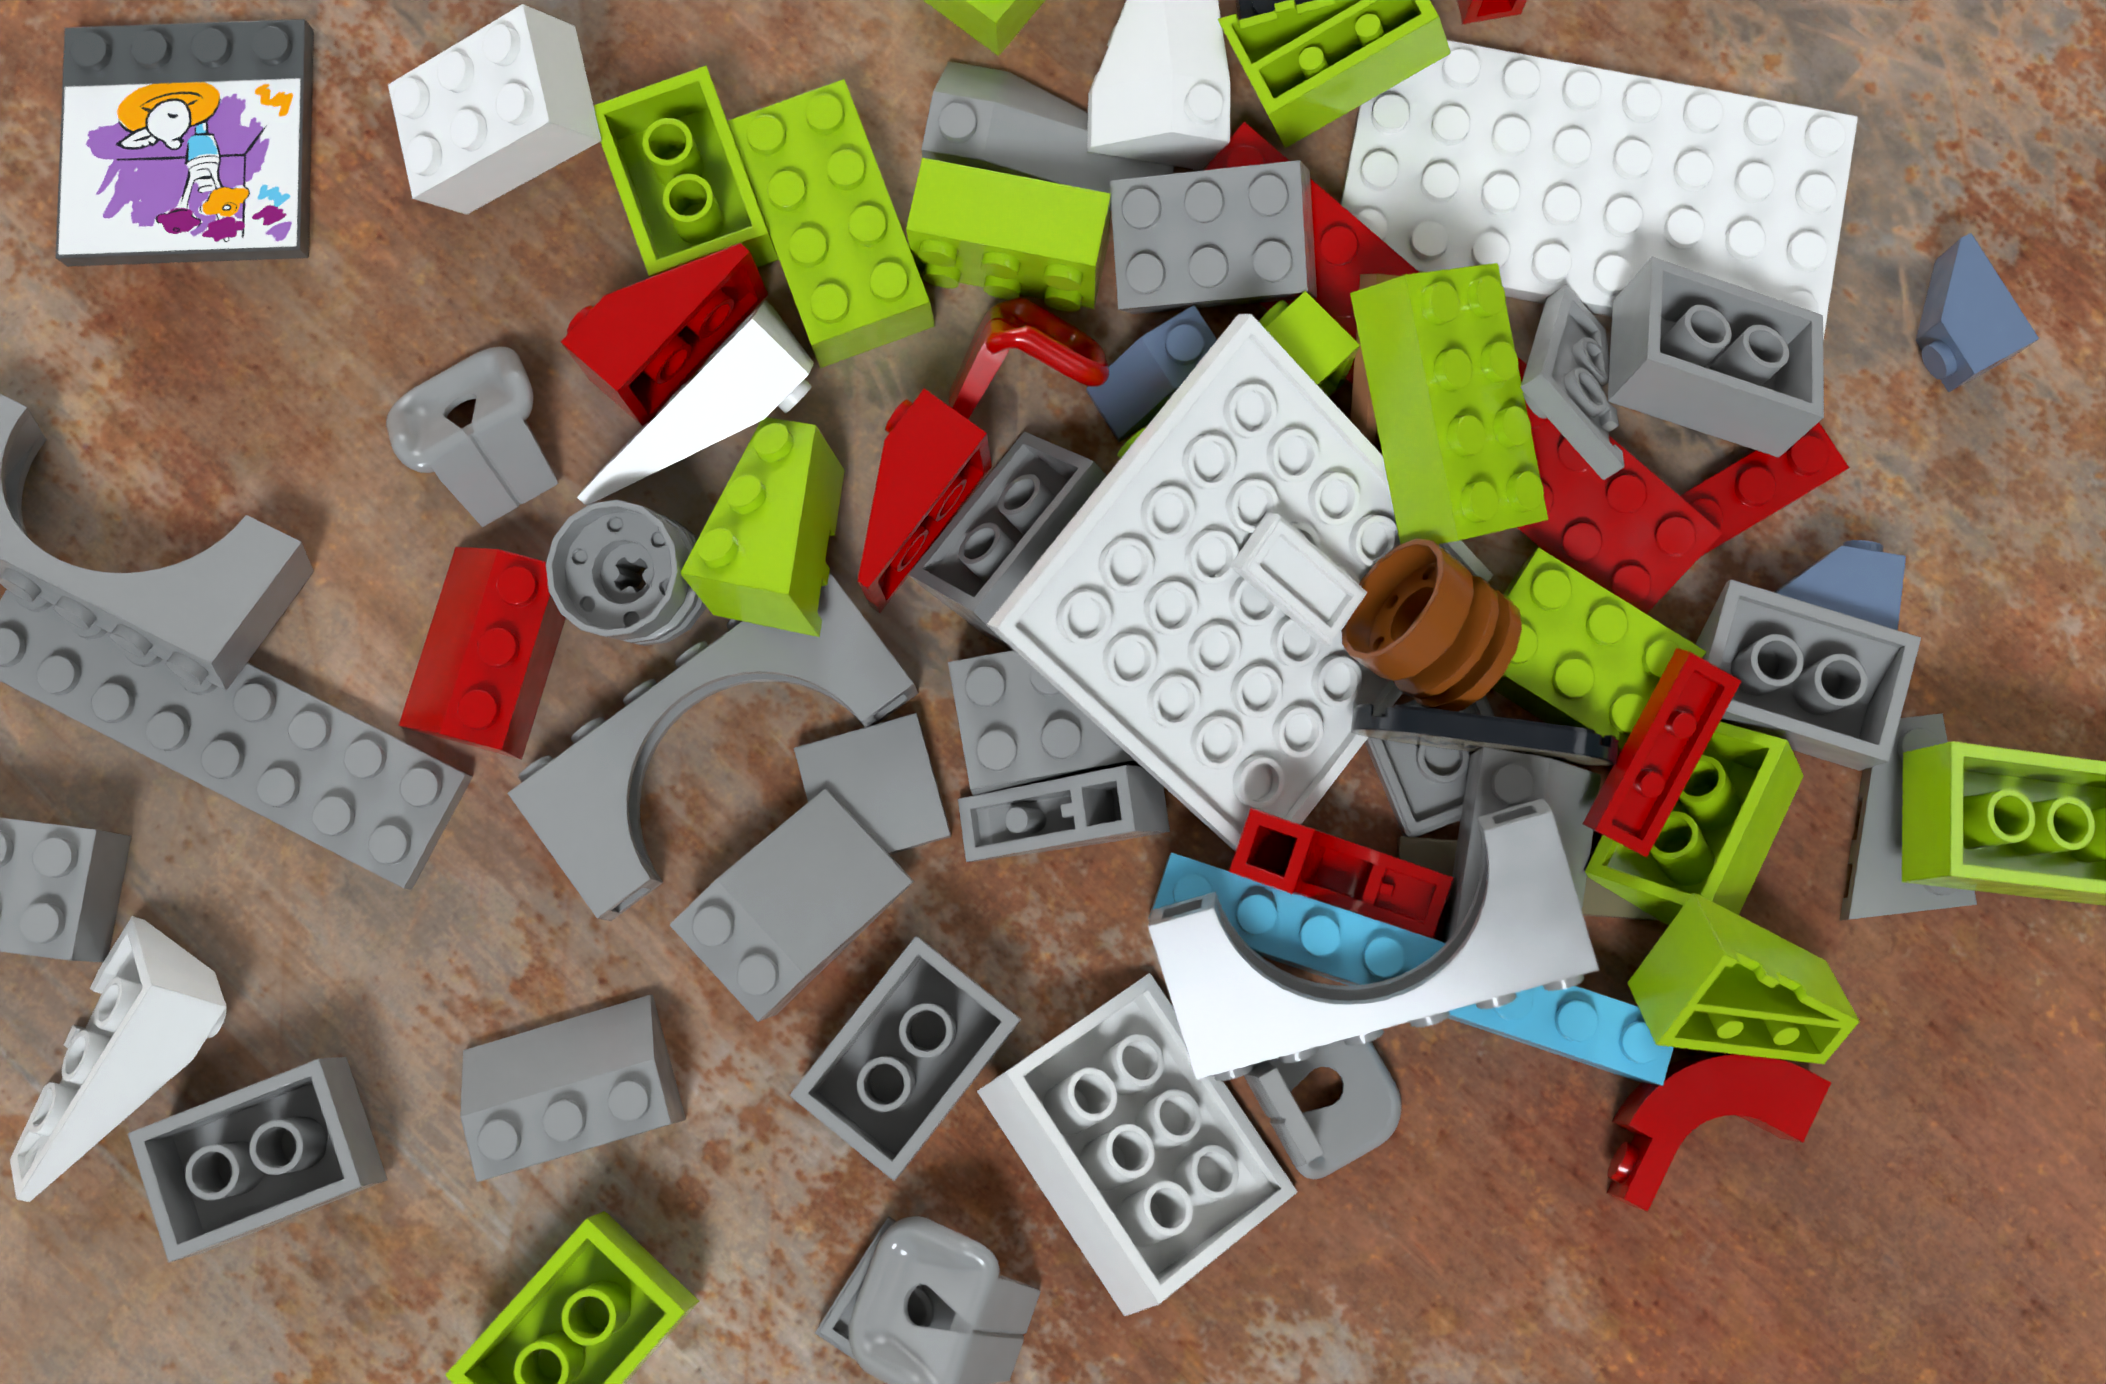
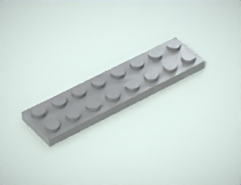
M8 590L5 591L0 600L1 682L404 889L412 890L472 780V776L248 662L227 691L206 680L201 685H194L173 673L166 666V660L150 652L143 658L133 655L117 645L110 638V632L94 624L88 630L73 625L54 610V604L38 596L33 602H28Z

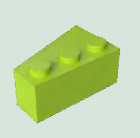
M1287 0L1275 3V11L1241 20H1239L1237 14L1218 18L1225 35L1285 148L1451 54L1439 15L1430 0H1313L1296 5L1294 0Z
M766 417L760 421L681 570L682 577L713 615L820 637L822 619L817 613L821 586L828 585L830 568L825 562L829 536L835 535L845 470L816 425Z
M1694 892L1628 981V986L1656 1045L1825 1064L1860 1022L1826 960Z

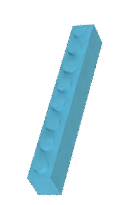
M1172 852L1168 857L1151 909L1152 911L1153 909L1216 892L1229 922L1239 936L1257 954L1349 986L1366 985L1399 976L1431 958L1446 944L1305 896L1281 891ZM1542 985L1516 992L1517 997L1514 1001L1500 1007L1479 1009L1476 1004L1449 1011L1450 1016L1448 1019L1647 1084L1663 1085L1674 1048L1655 1044L1639 1007L1577 986L1549 991L1545 990Z

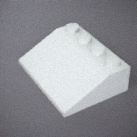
M1151 973L1138 980L977 1091L1124 1317L1159 1305L1297 1193V1190L1225 1083L1215 1080L1214 1075L1196 1080L1175 1010Z

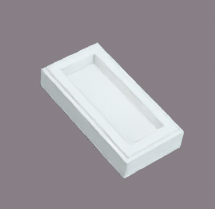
M1266 513L1230 565L1232 569L1319 643L1330 646L1367 594L1359 584L1279 514Z

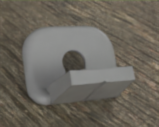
M487 348L467 357L408 391L397 400L387 415L386 428L396 457L405 466L420 473L435 472L440 481L482 527L516 509L520 504L528 502L559 484L526 421L533 407V390L519 355L510 348ZM476 399L471 424L461 429L447 419L450 411L467 400Z
M1344 1040L1318 1046L1316 1054L1298 1062L1281 1063L1279 1058H1274L1252 1064L1253 1069L1243 1075L1266 1117L1270 1118V1124L1293 1165L1300 1174L1309 1179L1326 1177L1383 1144L1394 1133L1401 1117L1402 1104L1398 1087L1372 1041L1360 1045H1346ZM1329 1067L1335 1070L1343 1083L1340 1098L1329 1106L1302 1113L1290 1092L1316 1068Z
M920 1216L906 1217L892 1224L884 1232L876 1246L849 1324L850 1347L858 1365L865 1372L886 1384H990L1010 1381L1024 1341L1023 1334L1027 1333L1041 1291L1025 1283L999 1275L998 1260L987 1247L928 1218ZM921 1285H927L956 1312L950 1331L921 1327L911 1321L908 1315L907 1304L914 1289Z

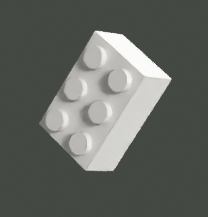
M521 4L388 84L412 198L463 214L471 213L602 141L575 26L524 4Z

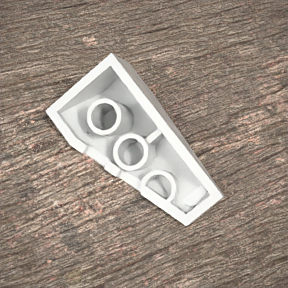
M1126 0L1118 23L1113 28L1107 43L1108 49L1100 70L1096 74L1088 93L1087 152L1202 170L1230 142L1231 83L1223 30L1218 21V18H1221L1218 0Z
M764 300L714 351L706 363L698 370L699 373L692 380L689 379L655 414L656 417L650 423L647 422L588 482L577 498L588 506L764 420L777 406L784 413L790 411L811 389L812 386L805 378L809 375L814 363L776 310Z
M134 916L130 918L100 966L90 989L100 993L101 996L86 1028L73 1025L67 1036L64 1046L68 1049L62 1065L60 1084L49 1082L44 1086L10 1158L17 1200L30 1202L188 1065L194 1059L206 1038L214 1037L224 1022L227 1005L215 972L144 919Z

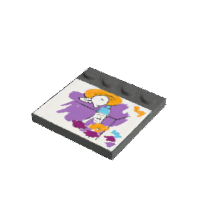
M305 19L65 28L55 258L67 267L309 258L313 29Z

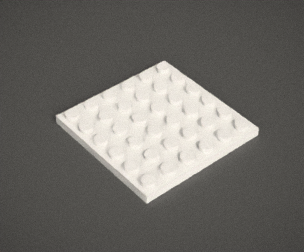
M1238 314L986 624L1235 852L1251 808L1302 824L1368 738L1351 732L1353 709L1359 704L1374 705L1373 716L1381 717L1382 714L1386 713V707H1392L1402 694L1392 680L1379 677L1348 654L1342 645V630L1331 646L1319 643L1230 567L1267 512L1279 514L1357 584L1360 583L1379 559L1398 545H1401L1382 454L1252 314ZM1461 540L1438 544L1462 562L1473 576L1482 577L1487 582L1492 578L1493 574Z

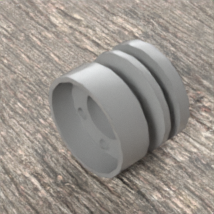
M621 500L591 503L570 516L552 540L546 562L549 593L560 613L580 630L642 646L668 643L690 630L706 609L705 604L681 575V570L698 537L678 521L640 505ZM641 567L647 568L642 574L643 580L647 583L643 589L637 588L642 582L641 577L637 573Z

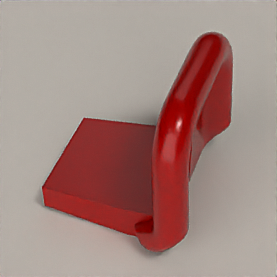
M1012 299L991 307L984 316L950 388L949 406L966 419H969L1010 349L1021 350L1061 374L1090 387H1099L1108 380L1109 366L1102 347L1083 331L1028 299Z

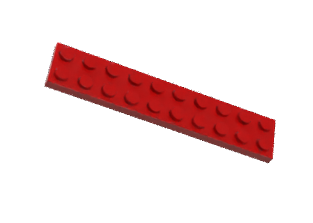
M1243 122L1230 138V142L1219 151L1205 170L1287 162L1290 160L1247 123ZM1310 178L1317 298L1313 299L1356 340L1357 325L1350 293L1359 290L1360 274L1403 276L1420 272ZM1285 300V302H1286L1288 305H1290L1291 303H1293V302L1295 301V300ZM1279 301L1260 304L1269 311ZM1518 357V367L1522 383L1527 364ZM1354 361L1346 377V379L1352 384L1354 375ZM1526 403L1540 479L1544 490L1548 520L1517 528L1543 551L1647 614L1723 533L1610 435V443L1619 447L1623 452L1625 467L1603 480L1548 418L1542 419L1538 417Z

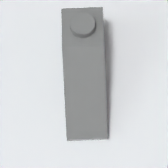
M1125 765L958 799L966 862L1110 843L1170 832L1164 787L1141 766Z

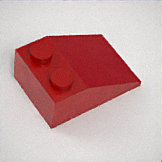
M739 243L604 295L595 306H587L574 316L567 328V335L562 339L561 343L588 379L643 427L768 296V293L750 251Z
M925 388L913 403L908 399L904 400L892 413L885 427V431L889 434L884 440L857 580L870 607L879 613L882 612L908 578L910 571L940 536L992 468L987 433Z

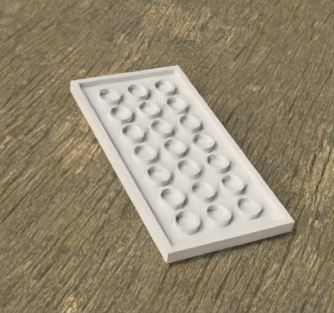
M1449 40L1447 42L1451 54L1359 106L1340 204L1420 273L1498 263L1505 297L1545 304L1547 297L1567 285L1591 313L1612 317L1613 300L1649 259L1655 257L1823 315L1824 340L1858 116Z

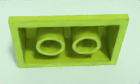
M1720 722L1647 858L1602 835L1585 870L1588 878L1667 925L1671 924L1693 892L1739 915L1804 776L1788 740Z

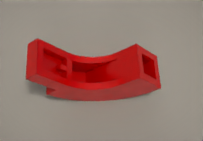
M1253 808L1249 811L1229 870L1231 873L1281 891L1322 901L1435 939L1455 880L1454 877Z
M1710 1053L1685 1058L1668 1065L1663 1085L1641 1083L1628 1096L1612 1120L1614 1124L1635 1134L1631 1144L1627 1142L1621 1144L1611 1160L1607 1176L1613 1181L1607 1194L1629 1206L1648 1212L1681 1143L1694 1129L1714 1118L1735 1115L1780 1139L1803 1143L1830 1088L1831 1082L1791 1062L1765 1057Z

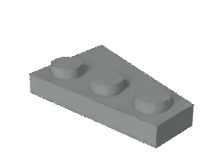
M1565 285L1546 298L1520 388L1523 390V396L1529 408L1542 419L1548 418L1594 471L1605 480L1625 467L1622 450L1610 443L1608 432L1618 427L1619 423L1617 409L1607 401L1602 389L1604 385L1609 383L1610 359L1606 331L1572 290Z
M1943 713L1900 718L1889 762L1862 771L1858 797L1862 802L1857 839L1852 840L1848 864L1853 866L1848 897L1843 898L1840 921L1977 905L1975 891L1902 882L1903 752L1948 742Z

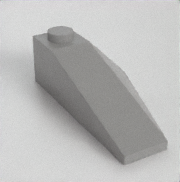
M949 61L933 91L921 148L923 158L1110 193L1111 180L1167 175L1174 172V166L1087 152L1088 113L1008 71Z

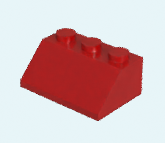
M455 547L398 726L522 760L566 619L560 613L549 593L545 561L500 549Z

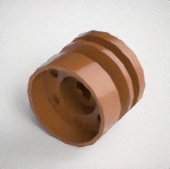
M1414 539L1395 547L1379 559L1363 577L1359 585L1367 594L1342 629V645L1352 658L1379 677L1392 680L1399 691L1413 697L1422 707L1458 712L1484 697L1503 676L1516 653L1522 624L1520 610L1510 598L1499 590L1493 589L1482 577L1473 576L1462 562L1434 541Z

